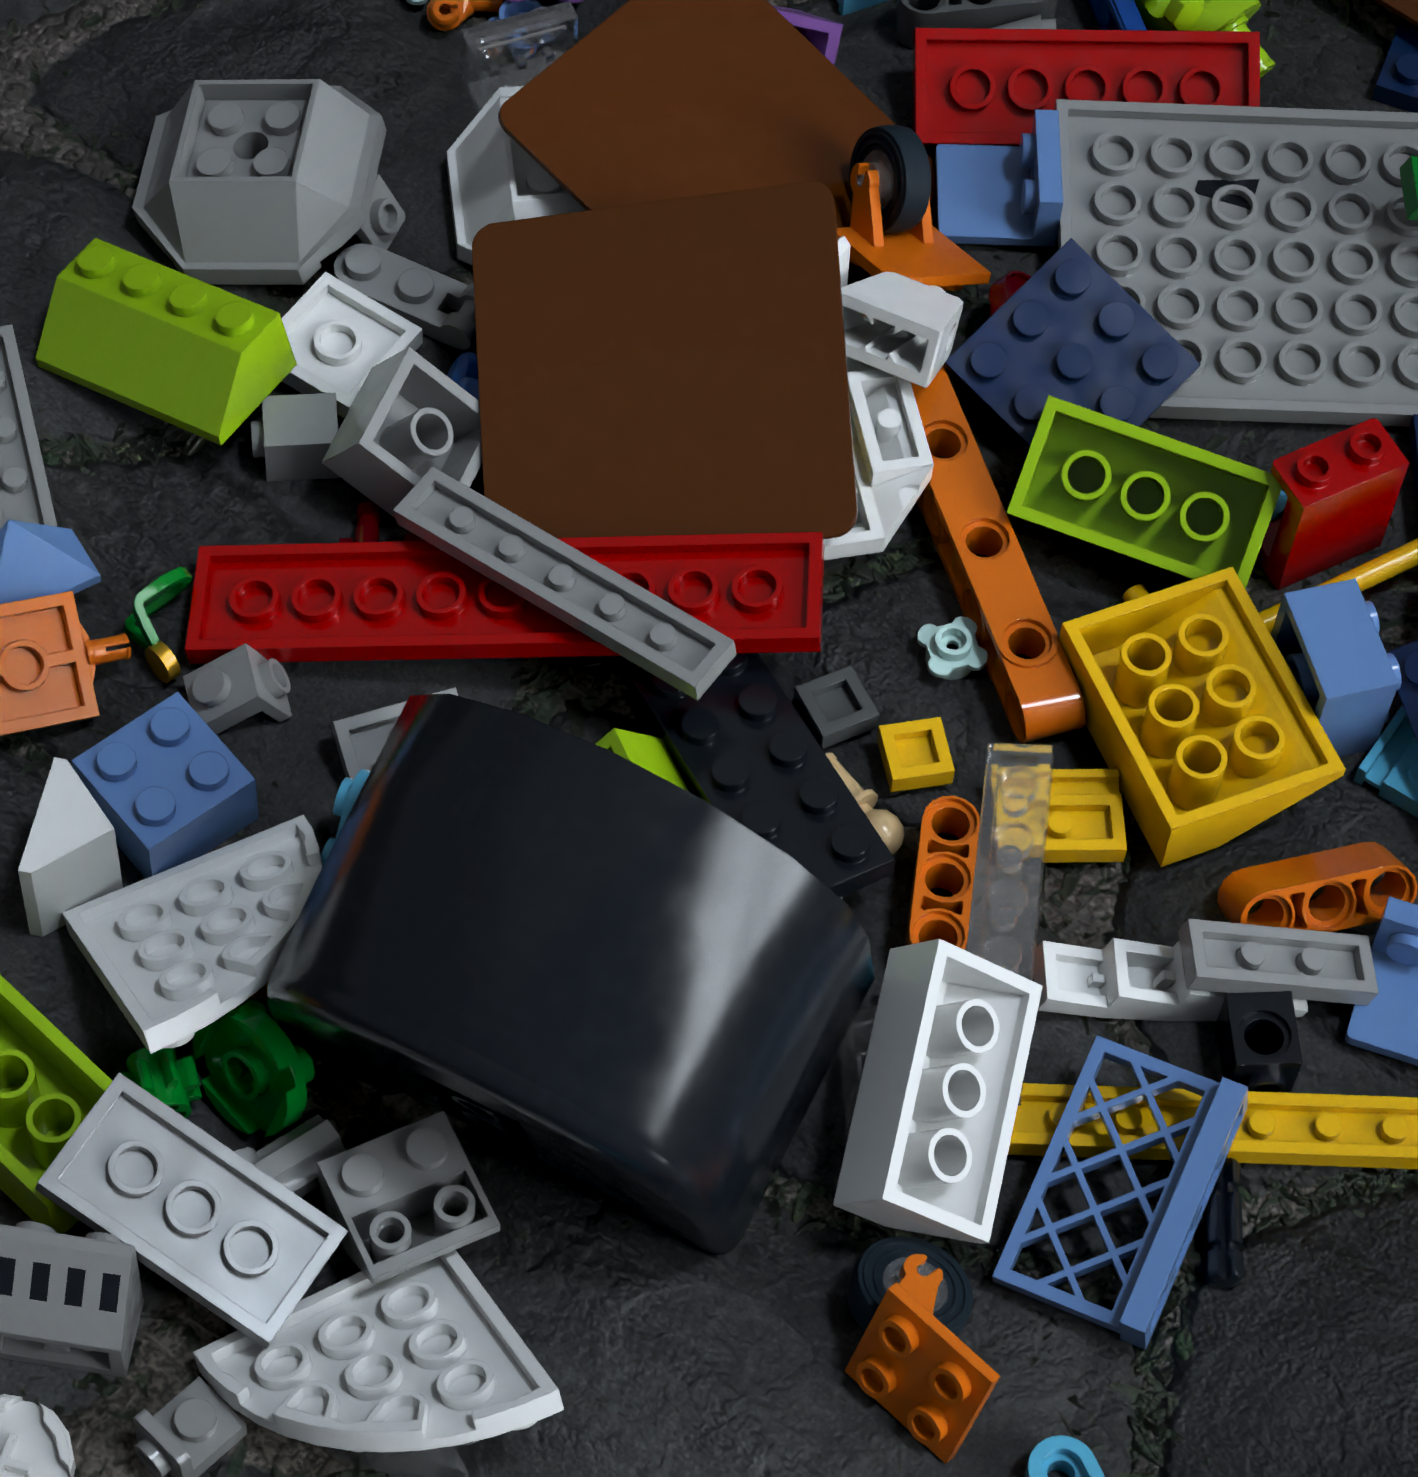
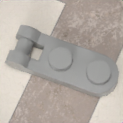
M367 243L354 244L345 248L337 255L334 262V277L423 329V335L459 350L469 349L475 341L474 283L464 284L379 246ZM448 307L458 311L450 314L445 313Z

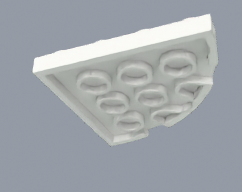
M303 814L64 911L62 914L69 935L149 1053L152 1054L162 1048H175L186 1044L194 1037L195 1032L242 1004L270 980L277 960L323 867L322 856L313 828Z
M456 1250L375 1284H372L361 1271L300 1300L267 1349L237 1330L193 1351L199 1372L211 1388L233 1409L253 1422L289 1438L317 1446L353 1452H407L457 1446L495 1437L513 1430L527 1429L537 1421L564 1410L558 1387Z

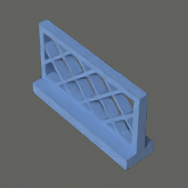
M1097 1035L992 1275L993 1282L1120 1333V1340L1146 1350L1247 1110L1248 1086L1224 1077L1218 1083ZM1106 1058L1131 1068L1139 1089L1104 1102L1095 1082L1104 1059ZM1144 1074L1157 1078L1160 1081L1148 1084ZM1177 1087L1203 1096L1194 1117L1167 1127L1154 1098L1156 1095ZM1090 1093L1096 1106L1082 1111ZM1145 1100L1158 1131L1123 1145L1110 1114ZM1101 1118L1114 1149L1078 1162L1069 1142L1074 1128ZM1187 1133L1178 1152L1173 1138ZM1164 1142L1174 1164L1169 1177L1141 1187L1128 1156ZM1065 1153L1070 1166L1056 1171L1062 1155ZM1120 1160L1133 1191L1097 1205L1084 1174ZM1075 1178L1088 1209L1052 1223L1043 1203L1048 1188ZM1161 1194L1153 1213L1147 1199ZM1138 1203L1148 1224L1142 1239L1116 1249L1102 1217ZM1038 1213L1044 1227L1029 1232ZM1094 1220L1107 1252L1070 1266L1057 1235ZM1048 1238L1062 1268L1061 1271L1038 1280L1013 1271L1022 1248ZM1135 1255L1129 1272L1126 1274L1121 1260ZM1112 1264L1122 1285L1112 1311L1085 1300L1076 1278ZM1068 1282L1072 1294L1057 1289L1055 1286Z

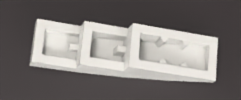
M1113 938L1103 949L1042 941L1032 951L1034 982L1043 986L1038 1011L1112 1019L1217 1021L1226 995L1223 992L1190 990L1186 988L1179 941L1173 947ZM1293 999L1295 1017H1303L1308 1012L1307 1000Z

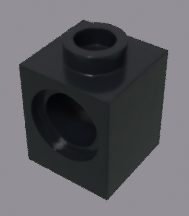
M1292 992L1226 993L1216 1021L1223 1077L1248 1086V1091L1291 1092L1303 1063ZM1247 1044H1262L1272 1054H1258L1251 1050Z

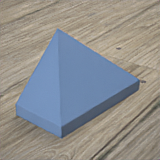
M10 519L0 529V604L73 591V594H76L101 582L100 573L72 529Z

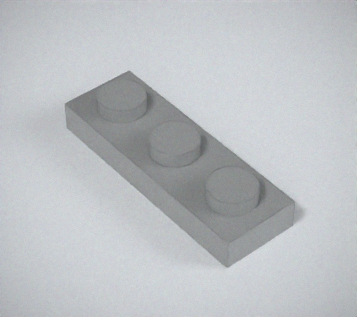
M1189 918L1178 931L1186 988L1190 990L1223 993L1291 991L1293 999L1368 1005L1379 993L1369 936Z

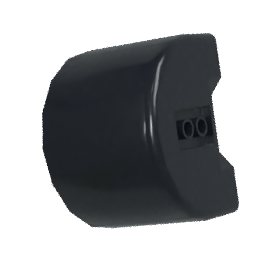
M448 693L409 696L277 960L268 983L266 1000L267 1008L272 1017L292 1043L304 1048L310 1056L388 1095L404 1093L441 1112L444 1111L445 1114L607 1194L615 1208L703 1252L719 1255L733 1250L743 1238L875 978L869 937L848 904L790 855L707 801L608 749L519 712Z

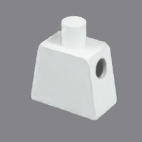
M887 271L841 287L846 356L926 388L929 386L951 353L963 309V301L959 297L946 293L938 286H928L895 272Z

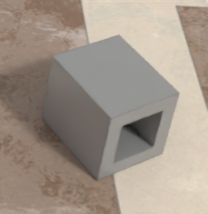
M336 393L267 396L262 402L263 421H251L253 458H265L267 482L340 478V476L321 463L338 432Z

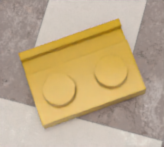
M992 769L989 785L992 792L991 810L996 863L1124 862L1127 843L1122 794L1119 791V769Z

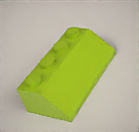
M94 238L56 277L35 358L40 368L221 446L297 365L279 312L98 238Z

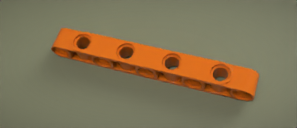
M942 366L926 388L911 382L934 463L932 478L921 493L917 503L964 617L972 619L977 625L976 640L979 647L985 649L988 654L985 665L986 670L994 684L1016 738L1020 743H1025L1081 729L1085 725L1086 716L1079 685L946 370ZM975 554H982L988 557L976 556ZM1015 654L1030 656L1032 659L1020 658Z

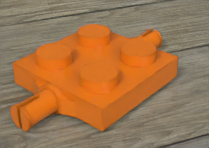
M73 591L0 604V737L100 716L93 686L95 665L129 660L131 658V647L106 651L107 648L130 643L125 633L90 640L79 621Z

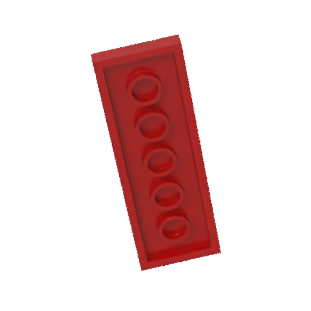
M915 28L913 31V131L918 135L924 147H936L938 144L1020 146L1021 133H1031L1035 109L1054 110L1056 99L1260 107V32Z

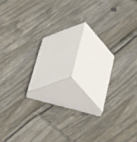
M56 757L53 759L18 868L30 935L44 937L66 925L62 912L123 888L114 827L69 761Z

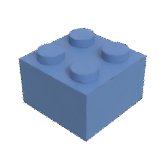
M1356 578L1284 593L1271 632L1273 640L1339 757L1372 749L1380 736L1384 723L1388 721L1389 709L1395 693L1401 687V671L1394 654L1386 653L1379 636L1380 625L1376 608L1371 601L1364 600Z
M179 692L174 693L71 760L73 769L114 827L117 846L145 879L205 855L259 819L256 779Z

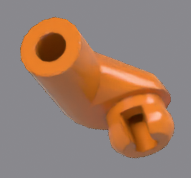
M431 0L426 10L427 19L438 30H453L474 12L499 13L503 0Z

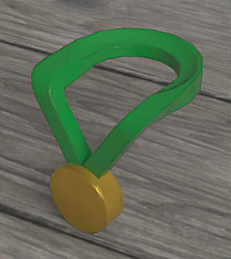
M178 567L165 573L136 595L132 604L133 613L126 619L123 625L125 634L145 650V657L150 668L164 683H168L181 675V669L173 652L166 644L159 640L149 617L176 599L192 582V576L186 567Z

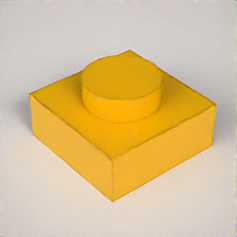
M941 717L886 724L878 727L877 742L890 793L953 783L955 769Z

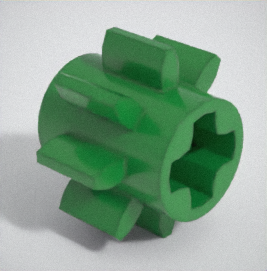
M145 1047L137 1050L127 1058L126 1066L128 1072L121 1074L186 1119L190 1116L192 1110L189 1101H196L202 1098L199 1087L201 1084L193 1056L190 1055L178 1060L174 1048H162L150 1054Z

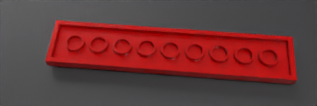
M823 532L557 538L734 640L736 653L821 652L825 549ZM427 541L199 546L185 643V652L190 664H207L245 643L260 653L266 660L273 658L278 662L621 656Z

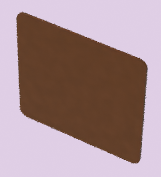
M629 0L506 100L498 113L499 123L505 133L586 211L804 181H817L826 185L832 192L835 200L837 228L850 227L852 199L849 187V167L856 142L870 128L882 125H896L767 0ZM928 156L931 170V202L936 197L935 162ZM888 161L886 186L891 198L894 176L891 163ZM850 261L848 278L860 268V266Z
M804 181L488 224L477 232L472 242L485 497L556 538L823 532V539L841 537L853 528L858 517L836 210L834 197L826 185L817 181Z

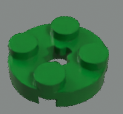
M250 997L213 1023L195 1032L193 1038L194 1059L196 1060L205 1055L206 1066L210 1073L208 1077L201 1080V1083L216 1110L233 1127L249 1135L261 1129L266 1131L264 1137L282 1131L302 1116L307 1102L306 1084L312 1081L315 1075L314 1064L304 1048L292 1044L282 1028L270 1017L268 1010L262 1002Z

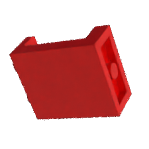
M1371 418L1273 461L1271 473L1285 491L1287 502L1282 517L1269 523L1256 560L1277 590H1281L1381 546L1409 466V461L1378 419Z

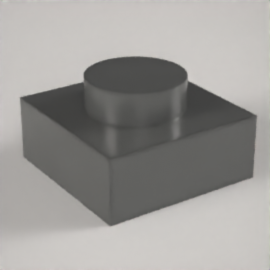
M852 665L798 685L794 689L793 701L822 749L878 728L880 714Z

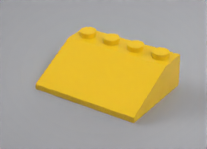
M1233 566L1062 623L1059 641L1083 697L1086 716L1085 724L1108 768L1119 769V789L1160 867L1218 848L1344 776L1346 768Z

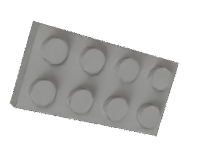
M120 1072L39 1179L35 1188L39 1193L94 1231L115 1235L122 1243L135 1245L136 1256L139 1262L265 1349H267L348 1232L340 1224Z

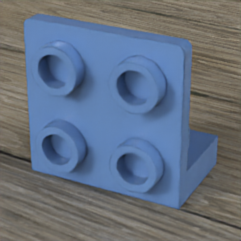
M1035 109L1031 133H1021L1020 146L938 144L936 146L937 230L956 244L1055 247L1063 207L1059 110Z
M1389 896L1370 946L1379 993L1368 1005L1354 1004L1345 1034V1041L1350 1045L1418 1066V905Z

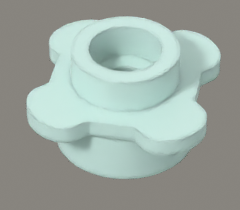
M960 616L955 618L952 623L941 626L925 624L919 629L917 642L920 646L926 648L925 661L928 671L933 676L946 680H957L967 676L971 671L981 670L986 665L988 654L985 649L978 645L975 637L977 625L972 619ZM955 644L958 649H949L947 645Z

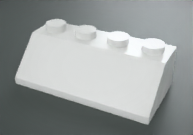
M940 938L890 949L833 1202L834 1206L889 1228L978 1244L989 1243L1043 988L1042 985Z

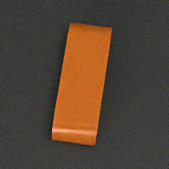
M942 796L934 799L925 808L916 847L905 946L940 938L966 950L978 852L980 817L974 805L964 798ZM950 833L959 839L949 841L942 839L937 834ZM942 888L954 895L951 897H941L935 895L930 890Z
M1361 842L1239 869L1223 880L1218 890L1217 902L1220 911L1231 923L1334 932L1379 922L1389 896L1413 903L1417 896L1418 885L1414 874L1383 845L1376 842ZM1385 873L1382 880L1376 886L1371 887L1373 881L1380 874ZM1325 886L1322 893L1316 899L1309 901L1312 894L1318 888ZM1264 899L1261 907L1256 912L1248 915L1250 908L1257 901Z

